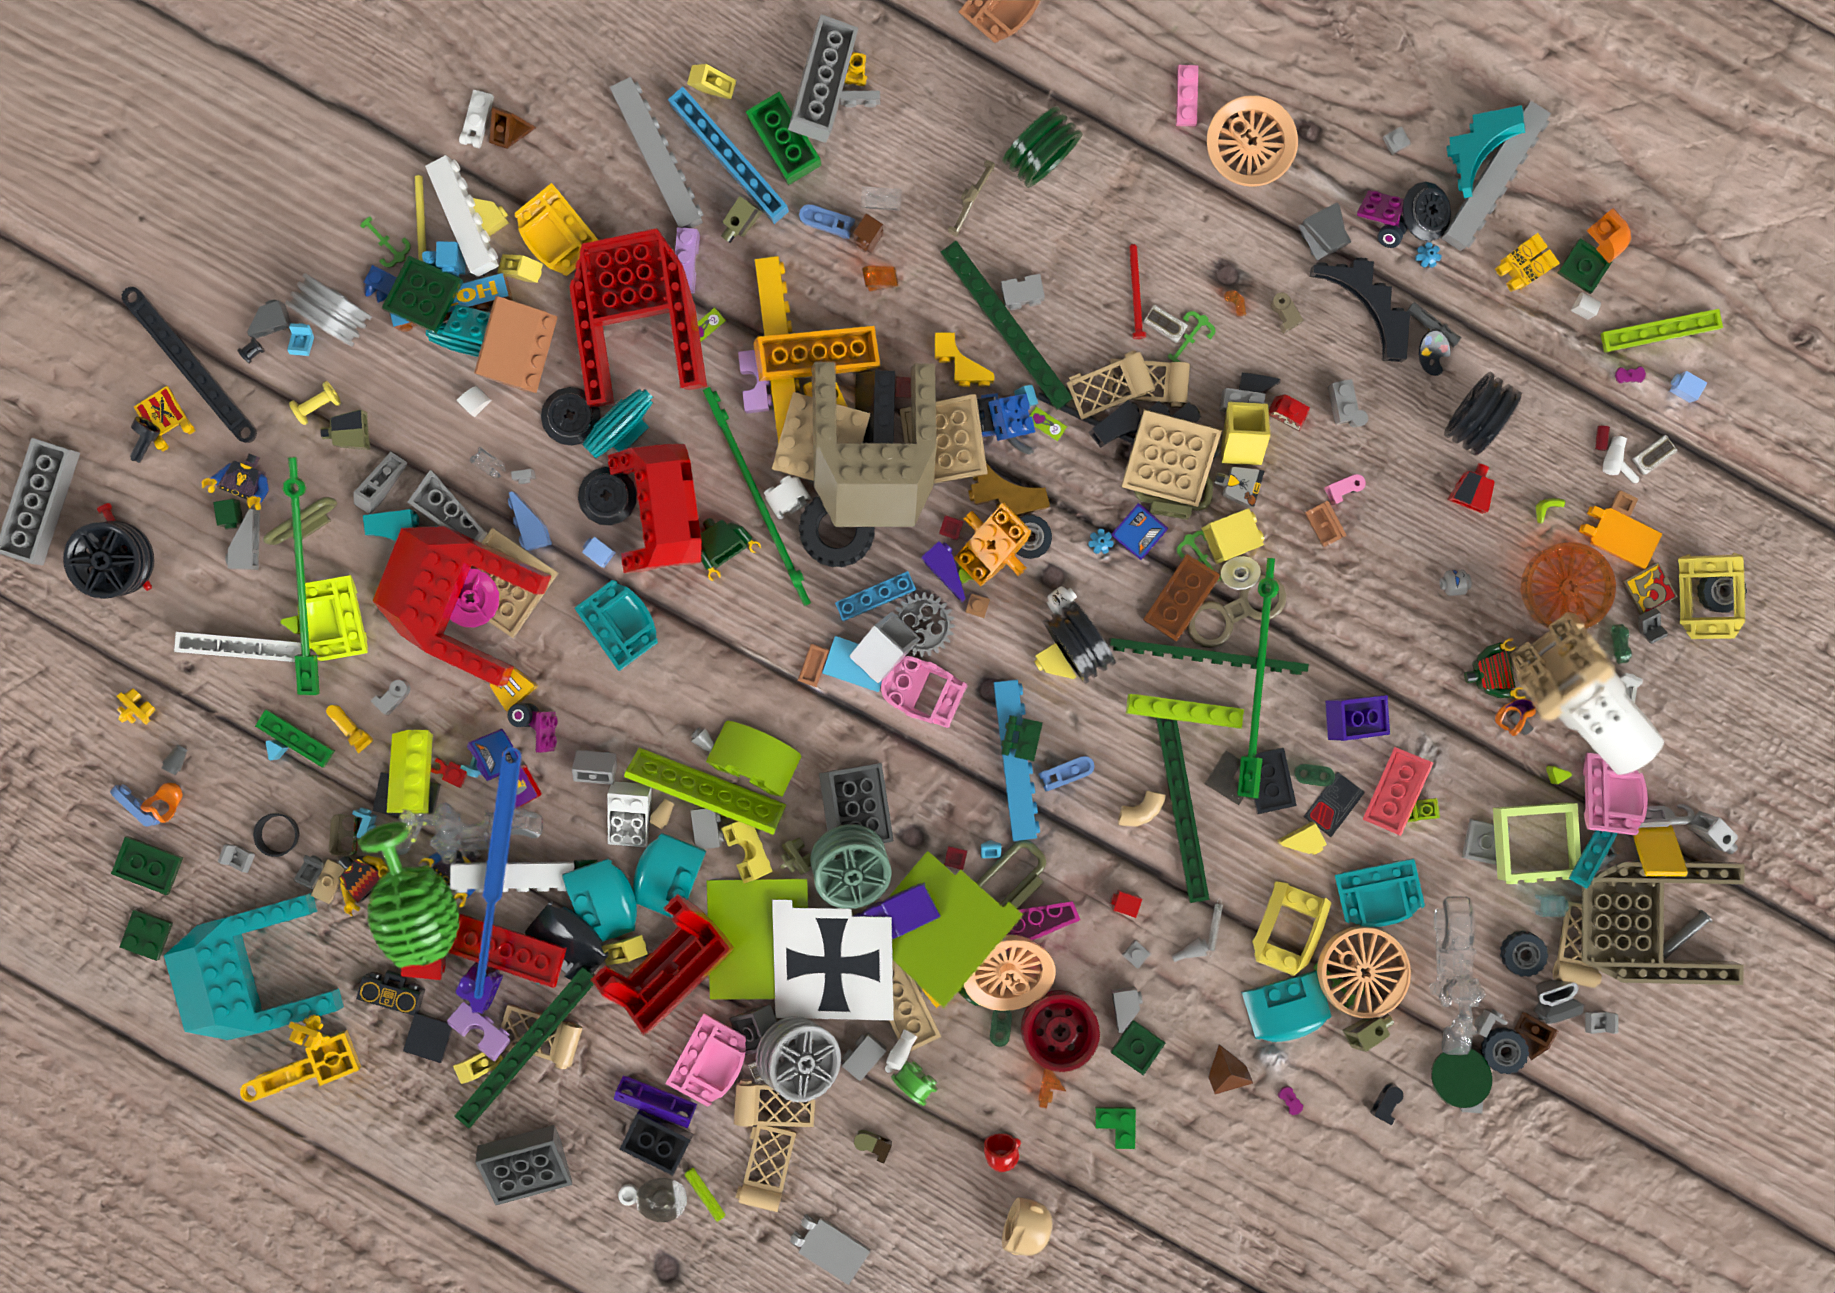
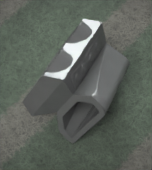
M1338 202L1306 218L1303 224L1299 225L1301 235L1306 239L1310 246L1311 254L1316 260H1320L1351 243L1344 227L1341 208Z
M1548 980L1536 985L1539 1002L1533 1011L1537 1013L1539 1020H1545L1546 1024H1555L1581 1015L1584 1012V1004L1573 999L1574 995L1578 992V985L1576 983Z

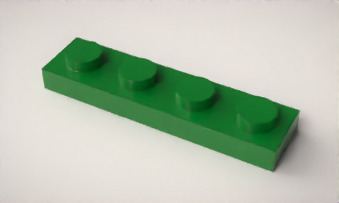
M265 709L255 725L258 729L322 768H325L335 752L329 746L268 709Z

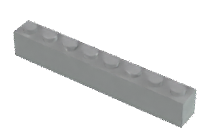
M629 77L611 86L610 89L680 228L692 229L702 224L701 216L704 214L699 204L694 205L692 199L695 196L690 187H685L683 182L686 181V178L681 169L677 171L674 164L678 162L673 152L668 153L666 146L669 144L664 134H659L657 129L660 126L656 118H651L648 112L651 108L647 99L642 100L640 96L643 91L638 81L634 83L632 78Z
M1532 101L1523 108L1526 133L1516 135L1501 143L1473 187V197L1466 198L1448 229L1441 237L1442 240L1460 251L1472 245L1476 239L1474 237L1475 232L1483 228L1486 223L1484 218L1487 214L1490 215L1497 206L1495 203L1498 197L1501 198L1506 192L1507 187L1505 185L1508 180L1512 181L1518 173L1515 169L1519 164L1522 165L1528 157L1526 152L1529 147L1533 148L1539 140L1537 137L1540 131L1543 132L1550 122L1547 119L1551 113Z

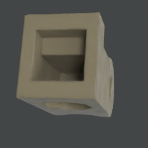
M1281 292L1275 295L1271 301V308L1281 318L1283 323L1280 329L1284 334L1300 325L1304 320L1288 294Z

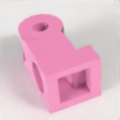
M1356 474L1324 488L1331 505H1335L1343 501L1342 495L1357 493L1363 490L1366 481L1363 476Z

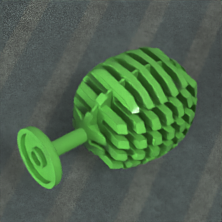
M391 822L369 830L358 841L360 848L366 852L383 851L390 870L389 873L380 878L370 895L367 910L368 923L376 944L399 968L409 965L423 966L444 957L449 952V949H451L459 928V910L450 887L439 874L435 873L434 869L428 865L402 867L394 846L407 837L409 829L404 822Z

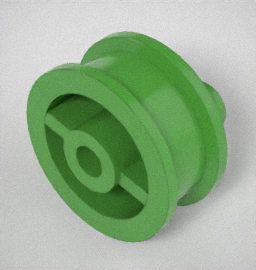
M906 1061L897 1074H893L891 1079L911 1099L925 1106L927 1097L932 1092L938 1090L936 1087L937 1081L932 1076H926L921 1072L922 1067L916 1062Z

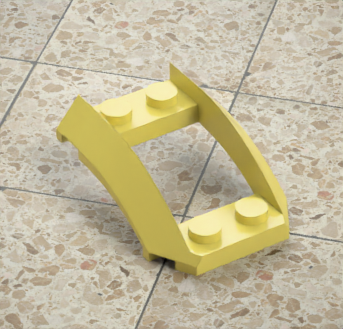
M1733 552V555L1691 556L1689 554L1679 557L1680 624L1685 628L1686 633L1691 639L1735 638L1745 623L1743 555ZM1733 576L1734 617L1692 618V578Z
M1276 881L1262 922L1252 941L1255 949L1254 954L1256 962L1295 976L1309 964L1329 913L1331 902L1327 898L1323 899L1289 886V883ZM1281 906L1315 918L1301 956L1267 943Z

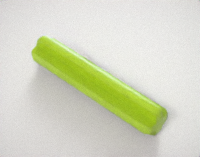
M694 1168L687 1170L684 1174L715 1221L718 1222L723 1219L725 1212Z

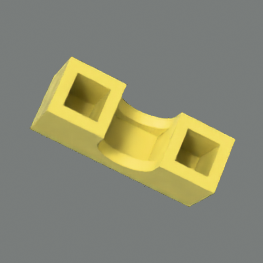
M736 821L721 828L728 846L739 844L745 851L743 862L736 865L743 883L756 880L773 872L755 827Z

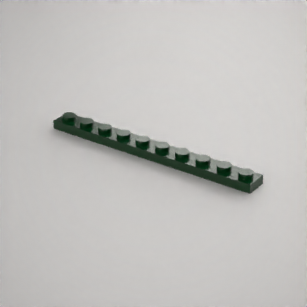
M957 240L940 252L942 257L1056 411L1073 399L1071 394Z
M1109 638L1108 646L1113 647V651L1124 652L1126 648L1133 649L1132 653L1144 655V651L1152 652V656L1157 657L1171 654L1173 659L1183 660L1184 656L1192 657L1191 661L1203 662V659H1209L1211 664L1223 665L1224 661L1231 662L1230 666L1242 668L1243 664L1251 665L1250 669L1257 668V657L1116 638ZM1265 659V667H1270L1271 672L1282 673V669L1290 670L1289 674L1302 675V672H1308L1309 664Z
M1156 718L1189 903L1210 900L1177 720Z
M585 966L580 969L454 1115L456 1119L468 1129L471 1128L592 988L594 984L591 979L595 976L594 973Z

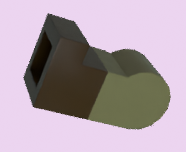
M860 1130L855 1135L854 1145L859 1151L867 1150L876 1154L877 1161L884 1164L891 1149L892 1141L867 1130Z

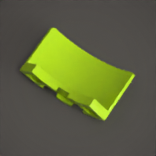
M726 721L706 762L718 771L738 778L740 775L749 778V783L770 795L783 797L801 759V754L764 732L737 722Z

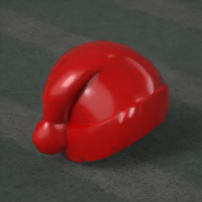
M1008 1134L988 1136L984 1142V1155L989 1167L997 1172H1007L1013 1169L1020 1157L1018 1151L1021 1145L1020 1139L1013 1138Z

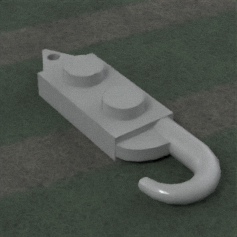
M1678 804L1677 807L1686 810L1688 815L1676 817L1674 812L1668 807L1647 806L1645 820L1639 828L1688 824L1695 817L1694 811L1687 805Z

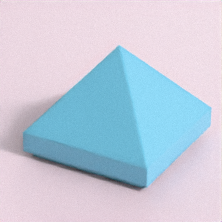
M989 840L981 844V858L1001 857V843Z

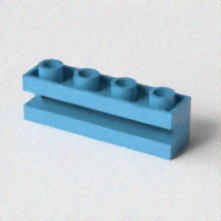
M907 571L835 602L844 622L916 591V588Z

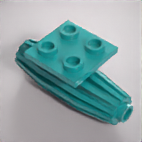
M456 304L448 322L442 323L437 334L426 329V336H428L430 342L451 351L479 357L491 313Z
M638 389L625 399H621L593 426L594 429L582 445L596 459L613 447L618 452L628 449L650 428L642 418L652 406L653 402L651 399L653 396L646 389L643 391Z

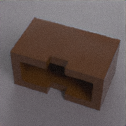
M866 213L853 233L855 246L862 252L867 250L872 253L884 234L883 224Z

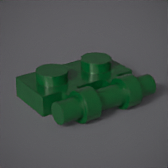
M1009 715L1008 723L1006 722L1005 738L1001 742V754L1009 756L1010 748L1016 749L1015 758L1034 762L1043 722L1023 718L1020 726L1016 725L1017 717ZM1014 731L1020 732L1017 743L1012 742Z

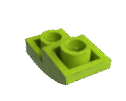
M1438 799L1417 800L1407 822L1440 818Z

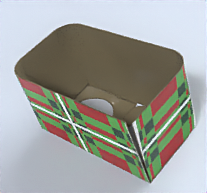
M344 814L332 816L329 839V852L331 855L350 856L357 853L358 838L356 835L359 830V817ZM346 817L354 818V829L351 831L345 830L342 826V821ZM344 837L353 838L351 850H344L341 847V840Z

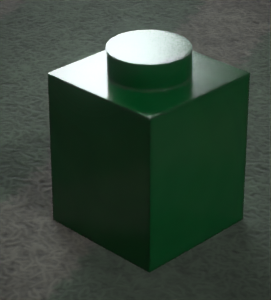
M228 499L213 502L217 526L230 530L236 529L237 525L242 523L243 516L239 500Z

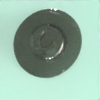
M668 1178L650 1180L644 1183L636 1194V1206L639 1212L647 1219L655 1222H669L676 1219L682 1214L687 1204V1192L684 1186L678 1181Z

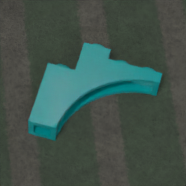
M1522 105L1472 115L1473 123H1469L1470 133L1449 137L1450 145L1446 146L1447 156L1452 157L1453 164H1456L1457 174L1461 173V179H1458V189L1463 191L1464 198L1473 197L1472 189L1475 175L1486 156L1504 141L1516 135L1526 133Z
M411 509L363 515L365 535L387 537L394 541L397 540L401 528H417L420 524L418 514Z

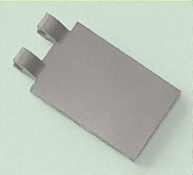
M805 1214L801 1220V1225L809 1229L808 1233L803 1237L794 1231L790 1237V1242L801 1247L798 1252L799 1254L849 1285L870 1253V1249L822 1217L815 1221Z

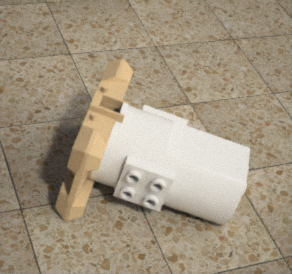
M1566 612L1549 625V632L1532 644L1526 642L1509 655L1511 665L1518 675L1517 680L1526 691V694L1532 698L1541 718L1552 721L1559 717L1568 728L1577 730L1617 775L1627 774L1643 767L1662 748L1664 740L1652 722L1625 693L1624 682L1613 671L1612 665L1606 658V653L1587 632L1585 625L1576 613Z

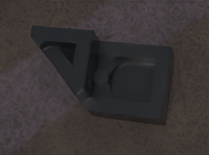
M1242 372L1239 390L1266 394L1269 389L1276 384L1278 385L1281 379Z

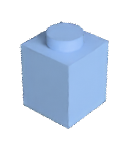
M1685 371L1674 376L1671 381L1672 387L1669 391L1691 403L1699 399L1707 382Z
M593 537V539L589 538L585 542L582 552L603 568H605L616 553L596 537Z

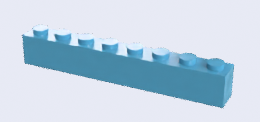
M681 87L668 99L672 109L773 224L777 223L789 212L786 203L684 87Z
M1018 680L993 682L1000 742L1005 738L1006 722L1008 723L1009 715L1016 716V725L1020 726L1023 720L1022 715H1026L1025 704L1020 701V695H1023L1022 683H1018ZM1014 731L1012 742H1018L1019 731ZM1010 748L1009 756L1002 755L1012 840L1036 839L1037 833H1040L1039 821L1035 822L1034 817L1038 810L1037 803L1032 800V794H1035L1034 782H1030L1029 774H1033L1032 762L1015 758L1016 749Z

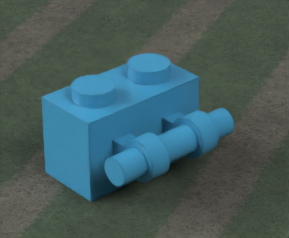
M436 241V251H424L422 253V259L425 263L441 269L442 272H447L456 277L466 275V261L457 242Z

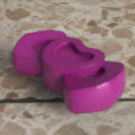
M1641 366L1635 370H1625L1619 367L1616 370L1615 378L1619 384L1627 382L1641 383L1645 379L1646 372Z
M1289 1086L1281 1088L1278 1098L1283 1099L1285 1104L1289 1106V1114H1300L1303 1110V1104L1296 1098L1293 1088Z

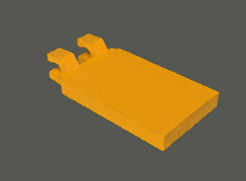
M1597 506L1589 507L1586 514L1600 521L1596 528L1587 523L1585 525L1581 524L1578 532L1590 537L1591 545L1642 570L1646 569L1662 533L1612 508H1605L1603 510Z

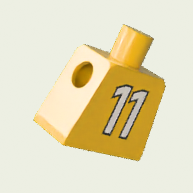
M514 667L507 685L497 687L491 683L489 684L506 712H508L512 705L521 703L538 687L534 681L516 667Z

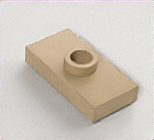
M327 859L311 896L330 904L341 882L339 876L345 869L338 862Z

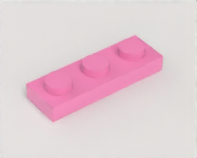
M1178 65L1176 126H1196L1198 65Z

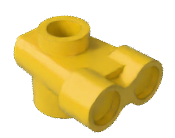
M852 52L844 81L845 84L866 86L865 54ZM860 63L861 66L855 67L854 64Z

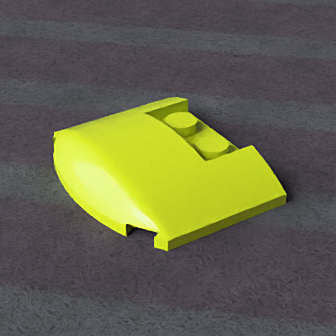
M348 575L305 583L309 647L319 656L317 659L325 661L368 653L367 635L364 632L356 595L357 590L352 576Z

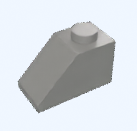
M1136 987L1111 990L1116 1026L1119 1033L1124 1032L1140 1010L1139 1004H1142L1141 992H1137Z

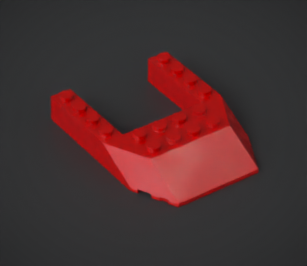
M655 228L583 243L579 252L580 258L575 266V276L570 283V294L587 405L601 407L615 404L603 326L667 313L670 314L680 388L693 390L707 387L696 307L683 264L661 232Z
M446 526L401 528L373 598L374 604L400 636L427 654L497 687L507 685L514 666L444 634L471 565L535 595L545 593L552 575Z

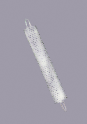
M1218 901L1214 907L1215 923L1211 950L1209 951H1214L1220 905Z

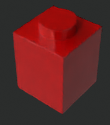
M1121 890L1113 893L1110 900L1113 911L1134 918L1137 917L1142 902L1141 897Z

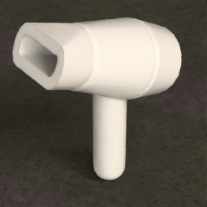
M1622 436L1612 437L1611 446L1605 456L1602 471L1608 475H1618L1621 470L1632 483H1638L1639 477L1623 461L1627 438Z
M903 1030L900 1039L890 1051L885 1067L886 1072L890 1073L893 1069L901 1070L907 1061L913 1043L917 1039L916 1035Z

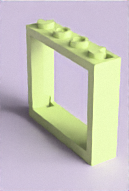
M1565 802L1493 808L1497 878L1499 880L1506 881V884H1517L1518 880H1524L1525 883H1534L1540 878H1543V881H1556V877L1570 880L1568 878L1581 856L1578 803ZM1565 812L1569 869L1511 873L1507 816Z

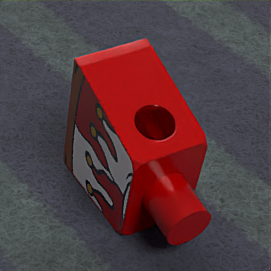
M1284 394L1275 396L1268 411L1270 417L1300 431L1309 414L1310 407Z

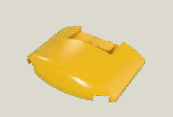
M552 183L515 212L519 232L527 247L544 265L554 271L563 273L562 275L568 276L576 269L575 266L580 258L579 252L583 243L598 240Z

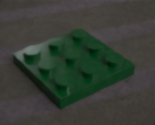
M408 255L381 308L437 334L464 281Z

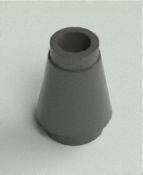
M177 744L162 762L161 769L176 775L178 771H181L188 749Z

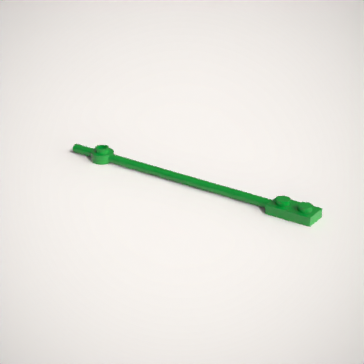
M708 387L703 390L706 399L727 440L803 605L807 606L811 604V601L801 582L805 580L800 569L796 571L728 426L726 420L729 419L725 408L721 409L718 404L721 399L717 391H712Z
M288 457L289 479L284 482L283 491L291 498L302 654L295 656L297 695L320 694L317 655H310L299 500V497L306 491V485L302 479L298 478L297 457ZM294 484L298 486V490L294 488Z
M1267 558L1266 576L1258 585V592L1263 597L1252 719L1248 756H1241L1237 795L1249 798L1259 797L1262 758H1256L1271 598H1274L1279 591L1278 582L1273 579L1275 558Z

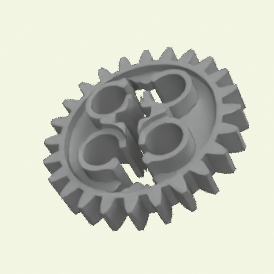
M915 593L914 600L908 596V603L906 604L904 601H901L903 607L902 609L896 607L895 609L899 614L895 615L903 622L906 616H914L915 624L912 628L918 626L920 620L926 622L931 619V616L925 617L922 615L921 610L923 607L930 606L933 609V615L938 612L939 608L941 609L940 616L946 619V621H938V624L942 626V632L938 635L933 634L931 626L934 622L927 624L926 630L920 628L915 631V633H922L924 635V642L916 644L912 648L913 656H915L917 651H920L921 657H923L926 651L931 656V650L938 654L939 646L945 649L944 641L951 642L947 636L954 635L953 632L949 631L950 628L955 627L954 624H950V621L955 618L948 616L952 610L944 609L947 603L939 604L940 597L936 601L933 600V594L926 598V594L923 593L922 598H919L918 594Z

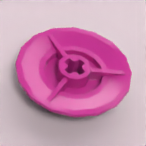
M478 569L469 570L450 617L454 623L462 627L475 628L486 624L494 617L499 606V592L496 583L487 573ZM474 594L473 598L475 601H469L470 597L468 595Z

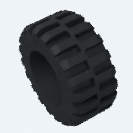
M820 496L814 497L813 501L806 505L800 517L799 533L804 549L818 563L828 567L842 568L857 563L870 550L875 537V527H856L855 536L848 545L841 548L830 547L821 540L818 532L819 523L828 512Z

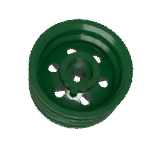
M1058 106L1052 107L1037 118L1014 141L1002 159L1005 165L1010 164L1009 169L1012 172L1019 171L1017 178L1020 181L1025 180L1024 185L1027 188L1036 185L1054 170L1073 150L1083 135L1080 130L1075 131L1076 125L1073 122L1066 124L1068 117L1064 113L1060 114L1061 109Z

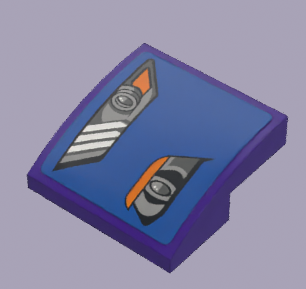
M1138 503L1111 535L1137 558L1142 560L1168 530V527Z
M503 729L473 740L467 745V748L478 762L476 767L486 781L500 776L503 752L513 747ZM509 750L506 753V760L508 762L515 763L518 760L516 751Z

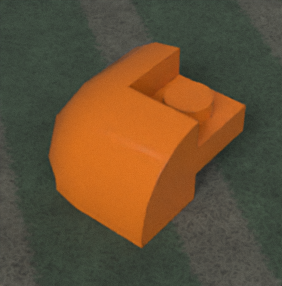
M1614 208L1586 230L1600 245L1596 250L1608 263L1618 257L1631 241V230L1627 222Z

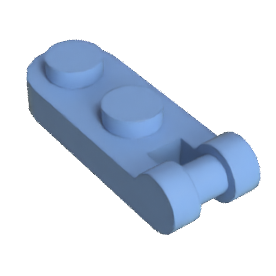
M809 204L804 205L799 212L800 220L806 226L850 239V229L855 223L854 218ZM838 222L844 223L842 229L837 227Z
M1081 756L1038 774L1040 779H1043L1045 784L1043 787L1045 792L1092 774L1095 766L1091 758ZM1055 774L1058 781L1052 782L1050 775Z
M115 785L110 791L111 795L141 824L148 827L160 823L151 812H144L140 809L143 801L135 798L131 794L130 788L126 785Z

